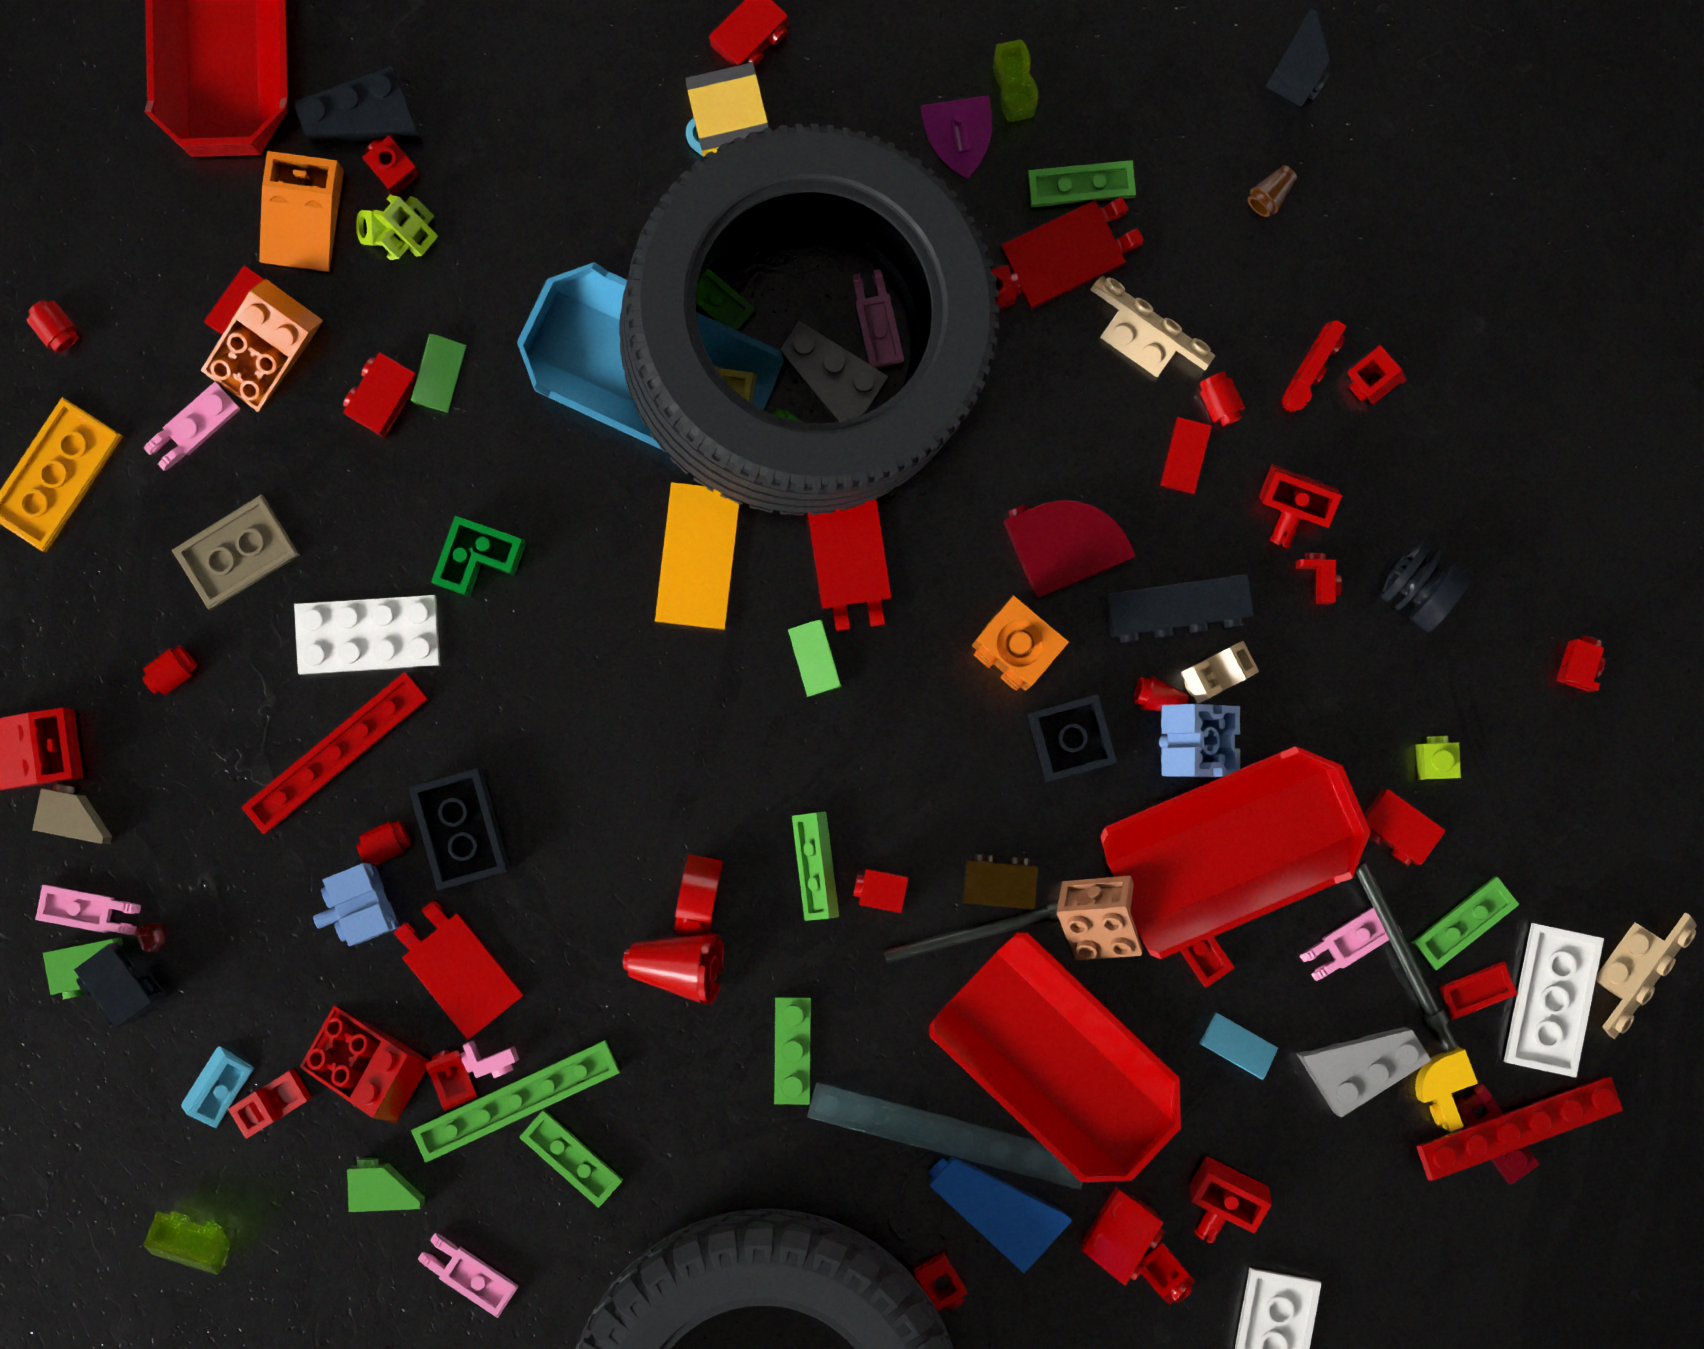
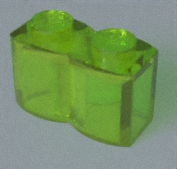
M1021 39L997 44L993 59L994 76L998 85L1002 88L1000 96L1001 108L1009 122L1034 117L1038 102L1037 86L1029 74L1030 54L1027 46Z

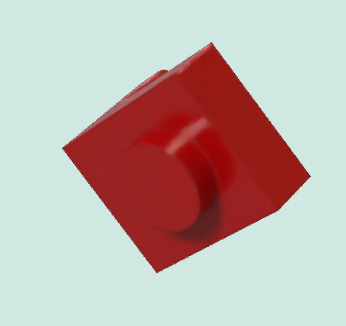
M1306 553L1305 559L1296 561V569H1316V604L1330 605L1336 602V596H1340L1342 590L1341 576L1336 575V560H1326L1325 553Z
M451 1050L439 1052L431 1058L432 1061L425 1064L444 1111L478 1097L458 1050L454 1052Z

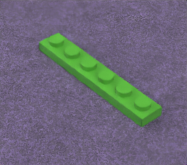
M604 1040L412 1129L411 1132L426 1163L620 1073V1070L607 1041Z

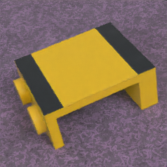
M753 62L685 78L703 157L711 151L716 153L719 146L732 142L735 138L741 137V139H745L748 133L760 132L763 129L769 128Z

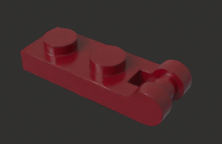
M1482 1083L1472 1089L1473 1093L1465 1099L1460 1097L1455 1101L1458 1113L1467 1127L1503 1114L1490 1092ZM1482 1104L1486 1112L1476 1118L1472 1111ZM1527 1146L1491 1159L1510 1185L1540 1165Z

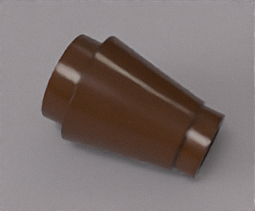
M1282 165L1278 170L1250 190L1251 195L1248 197V203L1251 208L1263 217H1269L1271 213H1277L1297 180L1296 173L1288 166Z

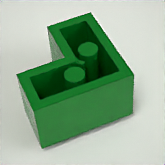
M455 516L431 583L470 597L482 564L515 576L526 542L521 538Z

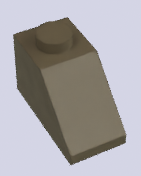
M54 783L53 789L41 788L32 830L100 844H111L112 835L87 797L74 793V786Z

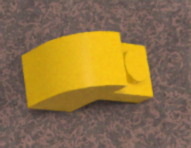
M1459 1047L1451 1052H1443L1430 1058L1431 1061L1423 1065L1418 1072L1415 1084L1417 1099L1423 1103L1433 1100L1434 1104L1430 1105V1111L1437 1126L1442 1124L1443 1128L1450 1132L1464 1127L1451 1093L1478 1084L1466 1050Z

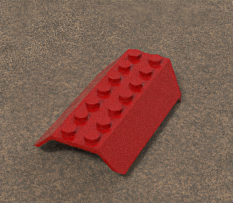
M145 0L147 104L144 112L191 157L261 155L288 112L286 0Z
M1295 746L1108 825L1104 828L1100 837L1112 876H1131L1134 889L1130 913L1138 935L1151 956L1163 959L1332 885L1352 879L1371 831L1343 765Z
M1016 933L959 990L929 1025V1036L1080 1182L1132 1181L1181 1129L1179 1077L1029 933Z

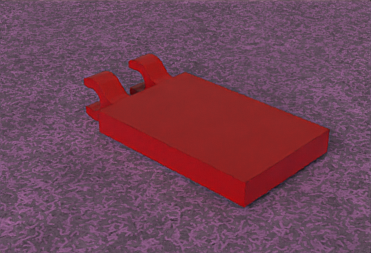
M1123 197L1112 201L1101 209L1096 200L1091 201L1001 245V249L1013 274L1017 273L1020 288L1030 309L1125 265L1126 261L1122 254L1142 245L1144 240L1138 228L1115 240L1107 223L1127 214L1129 209Z
M869 500L863 505L843 511L837 509L833 513L811 515L808 512L822 610L833 608L836 632L850 630L847 606L867 603L871 627L885 625L881 601L891 599L877 500Z
M434 900L425 906L422 912L437 927V930L422 941L413 927L407 922L395 930L394 934L410 950L402 959L466 1039L469 1040L524 996V993L460 913L449 918L438 902Z

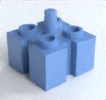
M1206 704L1162 705V734H1167L1159 739V745L1162 748V776L1224 777L1240 770V749L1235 748V735L1240 734V706H1213Z
M362 863L322 879L325 885L321 889L322 896L327 907L331 909L313 916L317 928L334 923L340 940L342 942L346 940L348 946H352L400 927L391 903L384 892V885L376 866L374 867L371 863Z

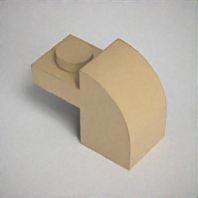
M1241 641L1184 670L1182 674L1185 678L1184 683L1187 691L1199 704L1253 676L1259 670L1244 641Z

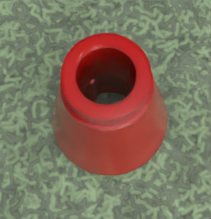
M1153 676L1149 678L1141 677L1135 688L1133 702L1140 705V708L1143 710L1162 711V705L1187 704L1188 694Z

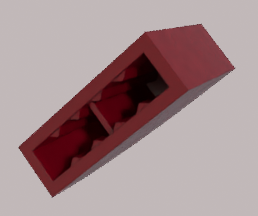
M1053 501L1029 509L1028 504H1024L1008 512L1010 518L1004 521L1007 533L1036 600L1133 560L1136 557L1121 527L1100 509L1082 502Z

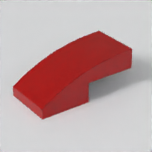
M295 1068L231 1106L228 1110L247 1139L312 1099V1096Z

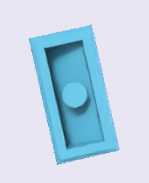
M1215 1013L1199 1042L1204 1047L1264 1080L1278 1049L1276 1046L1218 1013Z
M218 1046L181 1104L183 1110L187 1115L217 1128L254 1070V1067Z

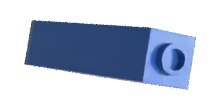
M953 1155L948 1161L941 1158L929 1172L932 1176L929 1180V1186L1023 1273L1034 1264L1072 1222L1070 1215L1064 1210Z

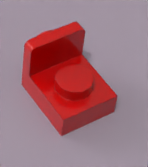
M1163 1243L1143 1259L1145 1265L1141 1271L1142 1275L1168 1304L1174 1301L1178 1303L1191 1293V1286L1196 1281Z

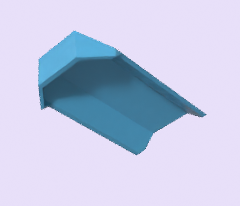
M595 262L548 278L517 341L534 390L661 449L650 435L651 430L649 426L645 427L635 408L636 402L631 398L625 379V370H623L620 353L619 322L627 280L607 271ZM696 312L702 342L714 366L720 369L755 373L757 379L752 404L764 410L784 363L781 350Z

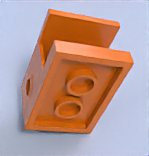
M1013 595L1002 610L983 629L972 647L976 649L973 655L988 668L994 664L1003 672L1000 678L1015 691L1019 688L1026 691L1040 678L1069 642Z

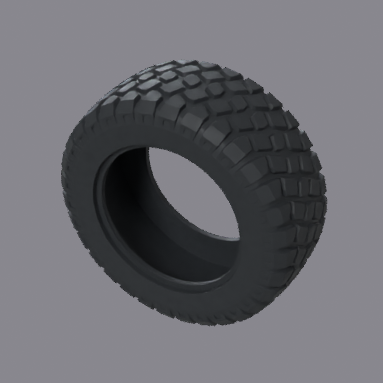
M747 1209L719 1214L692 1223L663 1238L637 1257L606 1290L589 1317L576 1349H671L688 1331L715 1315L748 1306H776L808 1314L826 1323L841 1334L854 1349H953L952 1341L934 1304L916 1279L896 1258L865 1235L843 1224L821 1216L785 1209Z

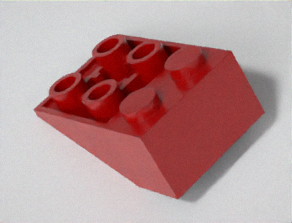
M56 708L0 718V791L84 778L74 709Z
M334 1005L300 1068L370 1117L396 1124L426 1071L425 1064L430 1062V1060L406 1044Z
M1115 1186L1080 1244V1248L1108 1273L1126 1285L1130 1278L1136 1280L1145 1265V1261L1142 1258L1149 1247L1154 1249L1164 1234L1161 1226L1164 1222L1151 1206L1120 1187Z

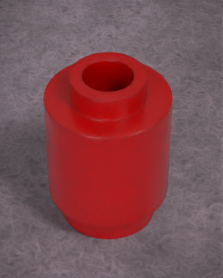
M41 300L29 309L28 313L30 315L27 318V323L48 349H53L55 353H61L76 343L79 338L75 332L76 327L56 301L47 302L46 300Z
M1225 372L1215 374L1199 383L1202 389L1200 395L1213 423L1221 422L1224 427L1242 418L1240 412L1245 409V406L1232 378H1227Z
M179 645L175 649L169 648L143 668L146 675L142 679L152 693L160 692L166 696L193 675L192 671L197 668V664L191 655Z
M398 820L394 823L388 821L360 834V843L356 844V847L363 862L367 863L370 861L375 867L405 853V848L411 846L412 842L401 820Z

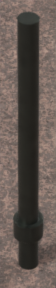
M1367 861L1359 862L1356 873L1425 1011L1423 1017L1429 1029L1435 1031L1444 1052H1451L1458 1046L1447 1026L1449 1019L1443 1007H1438Z
M1059 900L1046 903L1047 907L884 949L887 963L1049 920L1051 924L1059 922L1060 920L1057 915Z

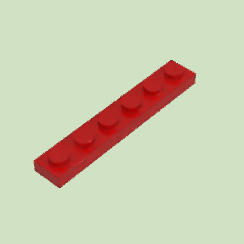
M404 672L241 808L263 834H267L429 699L408 673Z
M1603 1077L1417 1145L1416 1147L1427 1179L1434 1181L1623 1111L1612 1078Z

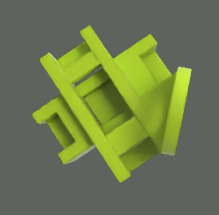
M389 195L387 200L390 204L384 212L375 209L359 211L356 218V233L360 243L372 246L382 245L389 252L386 256L389 260L399 259L407 249L416 257L422 256L438 237L428 226L434 215L417 198L412 196L404 202L398 196ZM414 209H416L421 215L419 216V215L414 211ZM407 217L406 221L400 226L399 224ZM364 219L366 220V224H367V234H366V235H365L364 229H363ZM395 233L400 238V240H398L393 234ZM423 237H425V239L423 240V242H422L420 245H418L419 241H420Z

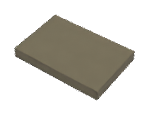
M263 495L258 496L172 549V552L208 610H212L300 555Z

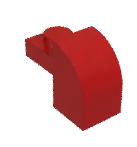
M688 854L677 903L674 934L691 936L711 932L723 860Z

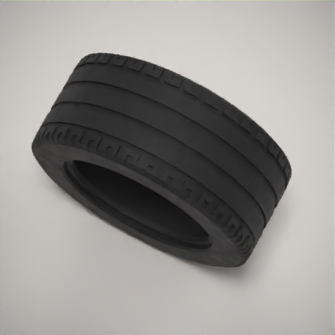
M795 124L794 126L782 125L773 131L771 127L760 132L754 131L748 133L745 139H741V137L735 138L732 142L719 146L716 153L713 151L707 153L705 157L692 165L690 171L686 170L681 174L655 206L636 244L623 293L619 322L620 353L629 393L636 402L635 408L645 427L649 426L651 430L650 435L658 443L662 451H667L671 455L670 459L686 474L690 472L694 475L693 480L701 483L712 492L714 489L721 492V497L728 498L740 505L745 502L750 504L749 508L760 509L770 513L773 510H779L780 514L804 515V512L818 515L833 513L837 509H841V511L863 505L869 500L873 501L911 479L933 459L959 428L963 420L966 419L986 382L998 338L995 337V333L999 329V306L996 305L999 294L996 287V275L991 273L993 263L988 255L989 250L987 245H983L981 242L983 235L977 229L974 218L972 216L968 217L966 213L967 207L958 200V195L953 190L949 191L946 188L947 183L942 178L939 179L935 175V171L931 168L927 170L922 166L923 162L918 158L914 159L904 149L900 152L894 148L895 144L883 142L877 136L870 138L865 136V132L850 131V128L843 127L842 130L834 129V125L818 126V124H811L809 127H803L802 124ZM805 228L819 230L838 236L856 245L870 255L888 274L899 291L906 308L911 331V354L907 375L901 390L886 403L871 412L856 418L832 423L792 421L768 413L751 404L739 395L717 371L708 356L699 332L696 316L697 284L710 265L721 254L742 240L775 229Z

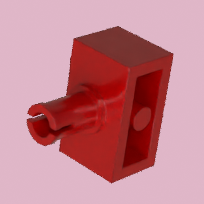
M1272 464L1259 494L1263 504L1281 511L1274 532L1269 540L1277 545L1282 543L1283 547L1290 548L1301 520H1308L1329 528L1342 494L1336 487Z
M1208 1156L1205 1157L1189 1184L1191 1202L1207 1210L1199 1226L1196 1227L1195 1234L1202 1240L1208 1235V1243H1215L1216 1237L1226 1220L1255 1234L1272 1205L1268 1186Z

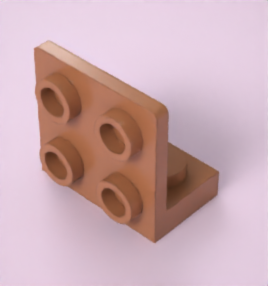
M1131 876L1062 881L1057 915L1075 960L1142 955L1143 947L1130 913L1134 889Z

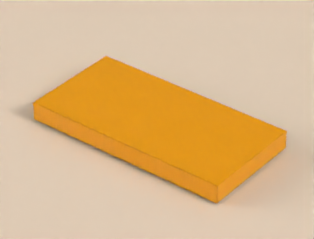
M62 397L0 490V524L42 552L47 553L123 436Z
M671 482L655 622L725 630L740 504L721 497V492L715 489L712 492L705 486Z

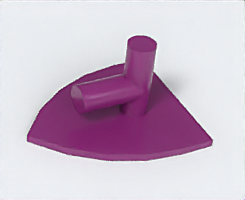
M989 95L920 106L927 139L936 155L949 169L966 180L980 165L989 146L992 133V111Z

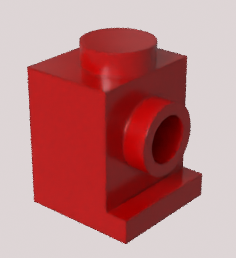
M1381 345L1347 372L1353 382L1348 386L1361 402L1367 398L1373 405L1399 383L1403 384L1407 380L1403 370ZM1381 377L1373 386L1370 385L1372 378Z
M1581 636L1580 640L1569 641L1556 681L1588 692L1597 691L1600 683L1594 682L1595 677L1599 678L1605 665V658L1602 657L1604 648L1601 647L1602 641L1589 636Z
M944 1251L914 1269L917 1280L937 1311L943 1308L947 1312L951 1311L965 1301L962 1296L967 1294V1288ZM939 1277H946L949 1280L946 1288L941 1289L936 1286L935 1282Z

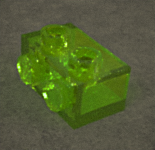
M171 1211L170 1215L156 1212L143 1246L152 1255L218 1275L231 1244V1240L223 1232L224 1228L209 1222H204L202 1226L190 1222V1217Z

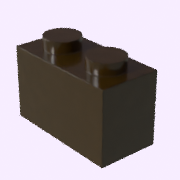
M974 854V861L966 860L963 903L1035 909L1038 867L1030 866L1031 859L1010 857L1009 864L995 863V856Z

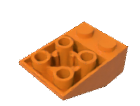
M267 151L262 183L260 263L323 272L330 271L344 169L337 160Z
M265 279L249 291L201 371L259 412L308 346L323 320ZM240 322H241V323L243 324V326H241L239 329H237V330L234 332V330L237 328V326H238V325L240 324Z

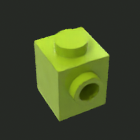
M1448 736L1427 737V744L1415 745L1417 780L1461 778L1459 742L1449 743Z

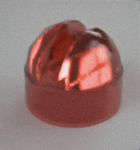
M158 922L143 925L134 933L140 948L147 952L160 950L166 941L163 926Z

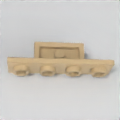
M1101 276L1090 289L1119 310L1100 338L1155 377L1159 376L1176 351L1203 370L1207 369L1216 356L1210 352L1211 349L1205 342L1197 338L1192 339L1184 334L1178 323L1169 318L1163 319L1153 312V307L1147 301L1141 298L1135 299L1126 293L1124 286L1113 278L1106 279L1104 276Z
M1684 913L1665 941L1634 922L1598 972L1595 982L1622 999L1602 1026L1612 1038L1616 1039L1619 1033L1623 1034L1630 1028L1634 1021L1633 1014L1640 1004L1645 1005L1651 999L1655 991L1653 986L1661 975L1666 976L1672 970L1676 961L1674 957L1681 947L1686 948L1694 939L1697 925L1689 914Z

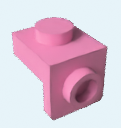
M474 1040L464 1044L465 1052L461 1053L465 1069L468 1073L473 1071L475 1078L492 1072L494 1078L514 1070L511 1064L519 1060L514 1046L481 1059Z

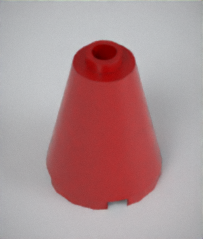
M708 933L634 942L631 948L626 949L624 952L623 968L628 970L630 978L701 1004L712 1005L716 1000L721 985L714 983L717 972L723 973L724 968L723 940L718 938V934Z

